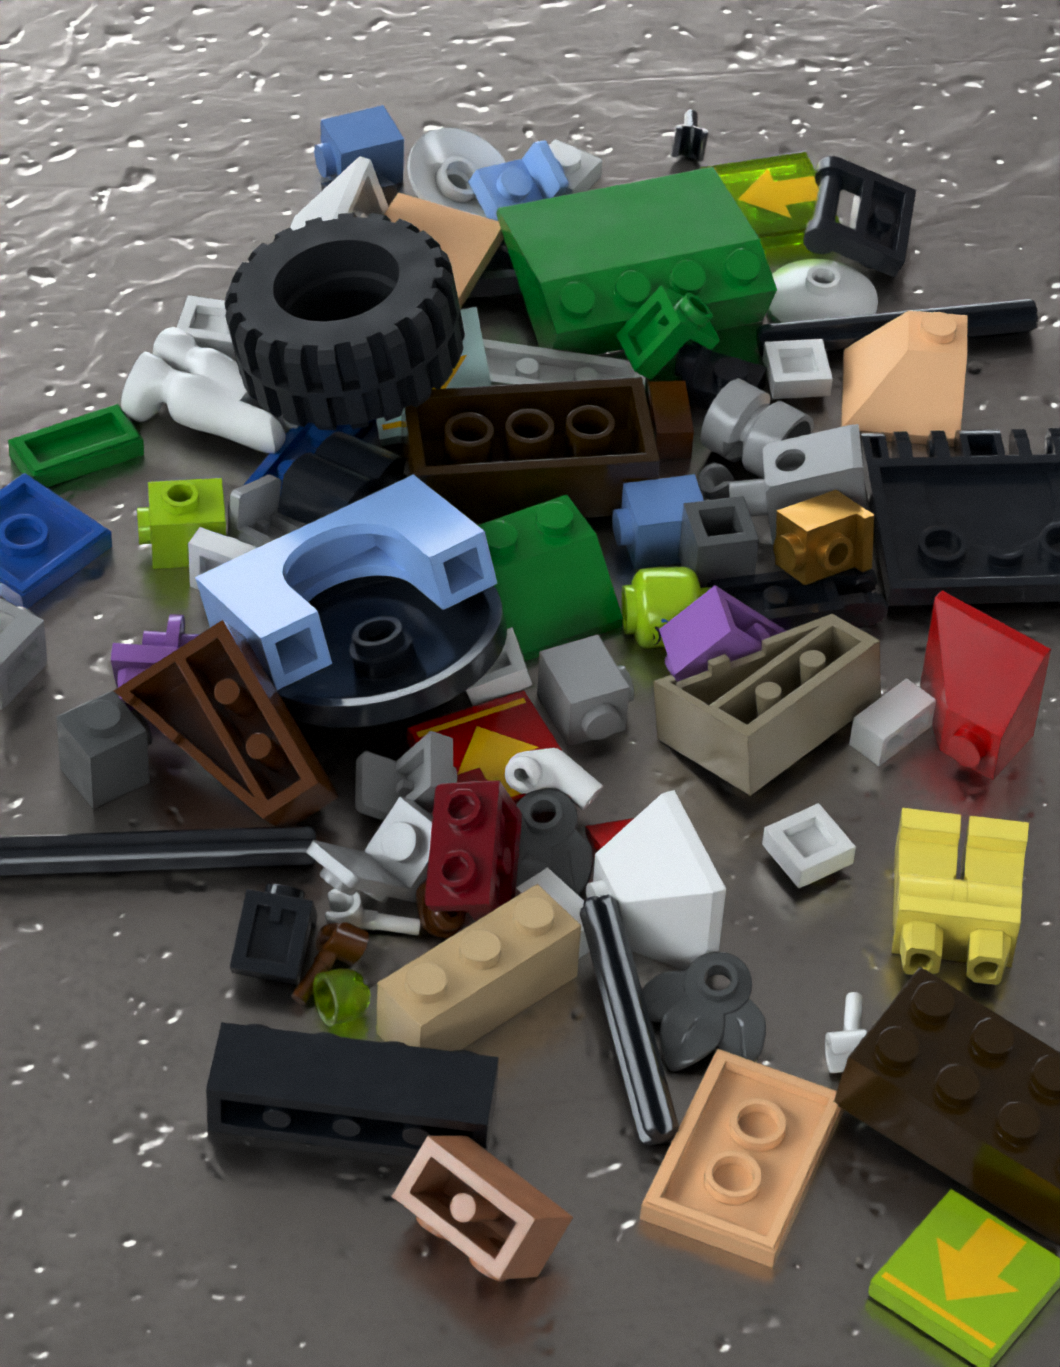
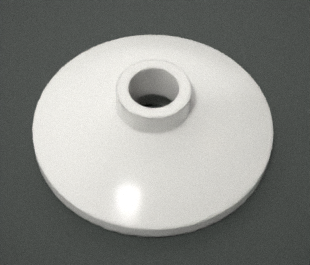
M440 128L432 130L418 139L409 154L407 170L412 188L419 199L487 218L468 181L476 169L506 163V161L490 143L476 134L457 128Z
M805 259L782 266L772 274L777 292L767 313L775 323L876 314L878 296L873 284L861 272L846 264L826 259Z

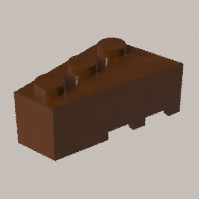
M221 620L114 690L118 696L155 725L160 732L203 766L208 773L256 814L275 827L295 826L339 798L335 788L246 637L224 620Z

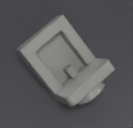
M272 475L264 476L234 489L230 495L227 536L256 546V548L297 530L306 524L277 512L281 480Z
M430 731L397 761L371 752H364L356 759L355 807L357 811L385 820L398 798L403 797L413 800L430 814L434 808L437 785L441 783H457V770L453 766V738Z

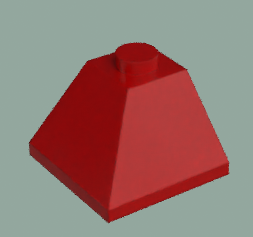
M941 591L934 600L920 686L922 690L936 699L932 727L939 751L952 757L959 764L970 767L994 780L1034 736L1051 649L944 591Z

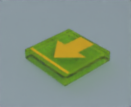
M806 152L700 167V169L714 167L760 238L763 249L804 243L805 227L813 219L819 188L815 183L816 171ZM836 214V220H835V222H838V223L841 224V222H840V220H839V218H838V216H837V214Z

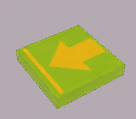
M950 1189L870 1280L868 1295L975 1366L993 1367L1060 1288V1258L961 1194Z

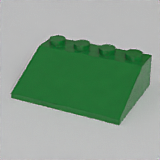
M714 167L501 207L496 212L539 347L588 355H600L623 350L616 334L661 285L682 296L686 293H691L701 299L713 314L710 322L715 331L762 322L777 292V287L760 238Z

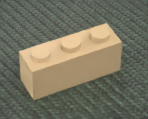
M538 884L534 885L377 982L376 1033L384 1042L398 1041L409 1046L447 1051L464 1049L577 977L581 925Z

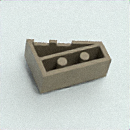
M830 614L761 640L762 650L732 662H730L726 654L708 660V671L676 682L672 674L653 681L657 739L751 796L881 698L880 640L834 614Z

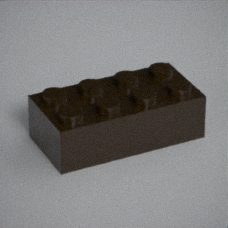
M642 377L445 388L440 390L431 389L432 394L427 401L417 408L410 405L402 411L401 449L402 456L406 458L405 475L407 477L415 475L475 524H483L564 495H568L584 518L612 516L613 510L621 509L623 483L658 479L660 460Z
M919 967L848 1056L834 1102L843 1110L1060 1246V1052L932 973Z

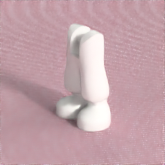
M176 327L167 328L158 335L154 343L153 354L145 351L139 356L127 378L122 393L121 409L132 420L137 422L150 420L159 412L162 405L167 403L169 413L174 421L189 428L217 435L267 454H275L285 442V432L298 427V425L284 420L283 415L277 418L259 406L258 401L250 397L243 385L236 361L213 348L197 346L193 335Z

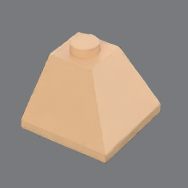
M907 311L845 348L842 372L841 427L859 424V432H884L888 442H892L894 432L907 431L912 444L924 445L927 444L930 431H944L948 446L954 447L955 433L957 430H961L967 364V315Z

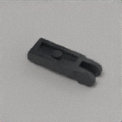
M853 567L804 585L784 570L711 580L707 584V587L711 588L717 586L786 631L830 614H834L857 628H863L865 625L870 627L873 624L877 625L880 621L882 622V619L887 617L886 613L889 612L885 597L881 593L877 594L876 591L872 593L873 590H876L875 586L878 585L874 569L861 572Z

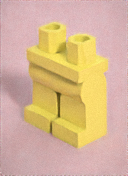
M902 808L894 856V932L891 953L901 954L905 974L913 975L919 967L932 974L939 973L941 959L967 962L966 976L975 983L991 985L1001 983L1005 968L1012 967L1021 923L1022 883L1029 822L969 816L961 859L960 879H956L961 814Z

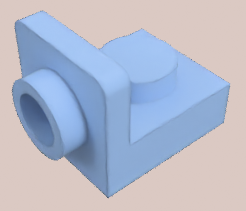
M545 140L534 142L522 159L476 169L468 181L486 217L498 221L496 215L498 208L562 196L569 186L561 163L555 158Z

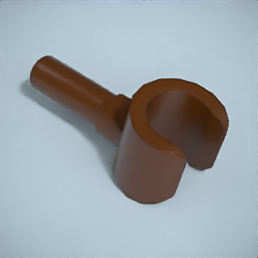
M349 922L329 923L321 927L315 942V947L319 952L291 997L299 1004L306 1005L328 970H331L336 959L351 966L361 958L369 940L368 933Z

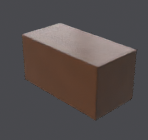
M686 381L649 382L647 404L659 460L691 459L694 429Z

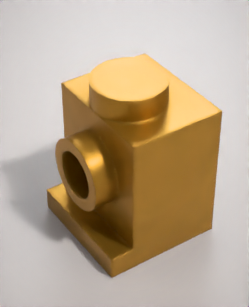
M833 490L777 510L776 539L773 544L775 565L804 585L853 567L861 572L872 569L874 514L838 490Z

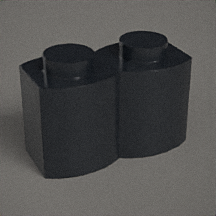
M337 431L328 436L314 453L308 452L296 459L285 472L277 512L307 525L407 478V475L403 474L406 458L344 432Z

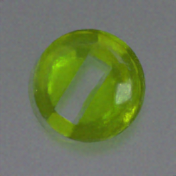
M338 968L318 973L314 978L313 995L319 1016L327 1026L332 1027L351 1022L361 1017L369 1006L371 998L370 989L364 984L363 977L356 971Z

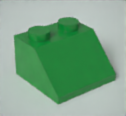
M568 495L478 525L485 531L498 583L494 587L501 599L507 629L513 628L525 662L539 657L540 651L622 627L623 616L597 534Z

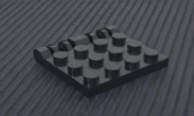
M1048 428L1044 438L1045 454L1033 455L1025 429H1011L1008 446L1009 455H1005L999 429L957 430L954 438V456L950 455L945 432L930 431L926 444L927 457H913L912 444L907 431L894 432L891 443L892 458L889 456L884 432H860L864 481L870 512L874 514V534L888 606L934 605L935 597L941 591L966 604L1060 601V428Z

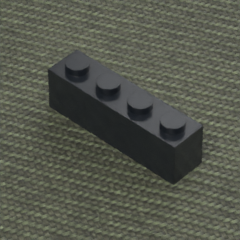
M221 1022L206 1087L207 1129L211 1132L414 1158L427 1136H468L488 1151L497 1099L499 1057L478 1055L468 1050L447 1051L415 1047L398 1041L376 1042L344 1038L326 1032L312 1034L273 1029L262 1024L241 1025Z

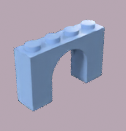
M411 475L195 577L210 628L224 620L245 636L276 690L332 664L318 611L308 602L322 591L336 584L367 576L396 577L410 582L442 610L498 584L485 531L415 475Z

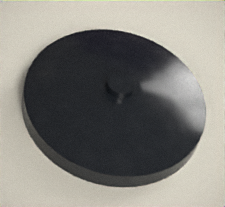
M367 576L336 584L322 591L308 602L318 611L332 664L277 690L293 719L325 727L372 726L405 719L433 709L453 699L475 684L488 672L500 656L507 637V623L500 596L496 588L492 586L442 610L410 582L396 577Z

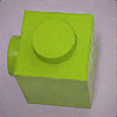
M222 478L148 482L149 507L137 508L139 545L151 544L153 569L189 567L188 543L199 527L226 536Z

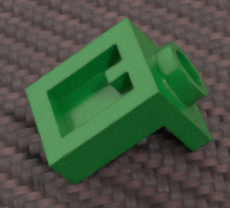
M663 285L651 295L616 334L634 372L650 380L677 354L679 349L689 339L711 350L720 342L710 322L713 314L709 307L694 294L686 293L682 296Z

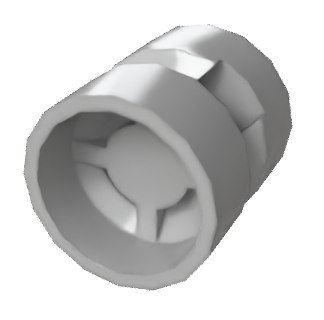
M737 378L730 381L712 402L702 425L701 442L704 447L729 461L737 462L742 460L744 469L764 479L762 449L768 443L812 434L814 422L811 416L785 402L778 401L770 405V394Z

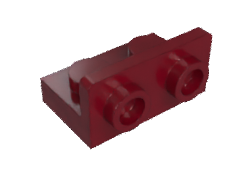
M500 780L441 783L437 785L434 797L425 891V904L432 912L466 911L476 922L515 898L522 813Z

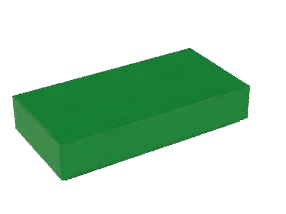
M114 404L8 439L9 456L21 474L26 473L48 488L144 455V439L122 411L121 407L118 404Z

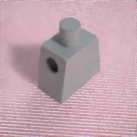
M859 424L768 443L762 449L764 479L729 482L730 498L744 496L751 517L768 515L772 544H774L776 539L777 510L833 490H838L867 510Z

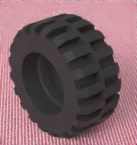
M355 213L338 214V219L322 221V217L305 221L304 227L294 231L289 227L277 233L274 242L269 245L262 243L251 252L248 259L249 263H241L226 292L224 303L226 309L225 317L238 369L246 391L250 397L258 401L259 406L277 418L283 415L284 420L301 427H305L307 423H314L319 430H336L337 425L350 424L352 429L368 427V421L383 417L385 421L397 418L402 415L404 408L410 405L417 408L427 401L432 394V388L440 390L452 374V368L456 367L464 349L462 342L465 337L452 265L448 255L441 250L440 244L425 231H420L412 223L402 219H398L395 223L391 222L386 215L370 213L368 218L357 217Z

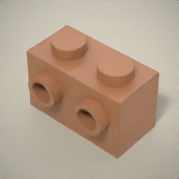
M427 1136L392 1195L394 1199L416 1215L417 1222L435 1236L451 1242L469 1256V1262L478 1271L500 1282H505L507 1279L538 1277L573 1219L572 1215L468 1136Z

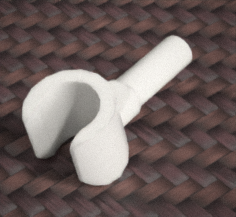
M333 889L328 893V900L332 911L325 912L327 924L349 922L363 930L375 931L377 929L416 936L419 934V919L363 909L361 897L357 891L354 896L342 893L337 889Z
M850 992L846 995L843 1031L826 1033L825 1054L830 1073H843L848 1056L867 1033L861 1026L863 997L858 992Z

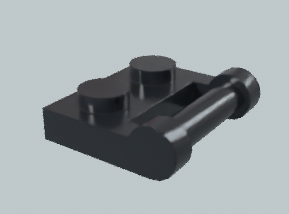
M827 156L822 158L816 168L815 183L819 188L813 219L805 227L804 246L812 253L819 255L835 252L860 263L864 267L878 270L895 278L905 263L916 190L840 157ZM842 190L854 194L849 227L835 222L840 192Z

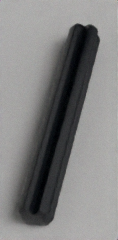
M609 894L600 897L592 896L584 900L579 914L639 1139L645 1145L665 1144L674 1139L675 1134L678 1132L679 1124L619 904Z

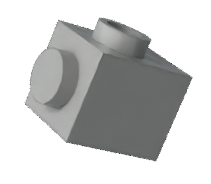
M598 634L546 649L539 653L537 695L567 747L591 740H601L614 733L626 730L628 702L634 699L633 683L625 666L616 665Z

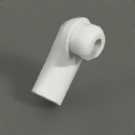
M557 748L517 753L509 760L505 768L504 776L507 784L519 793L528 794L534 790L545 788L559 790L566 794L582 810H585L603 789V785Z

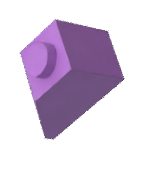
M713 586L659 629L667 652L665 657L666 667L677 682L708 671V660L726 654L730 662L761 651V640L786 631L717 586Z

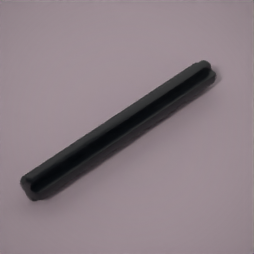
M1031 299L910 310L967 315V337L1027 332L1034 330L1038 326L1037 306L1035 301ZM907 311L764 324L757 328L756 345L759 355L762 357L765 342L822 339L825 351L842 350Z
M307 825L0 836V876L311 865L315 863V859L306 851L312 841L316 840V833L313 827Z

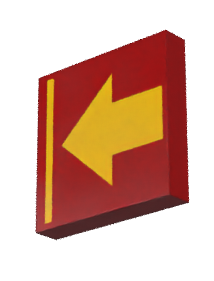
M524 690L408 727L407 743L410 748L430 731L453 738V766L457 770V783L500 780L515 804L526 794L519 793L507 784L504 775L509 760L515 754L524 751L557 748L562 751Z

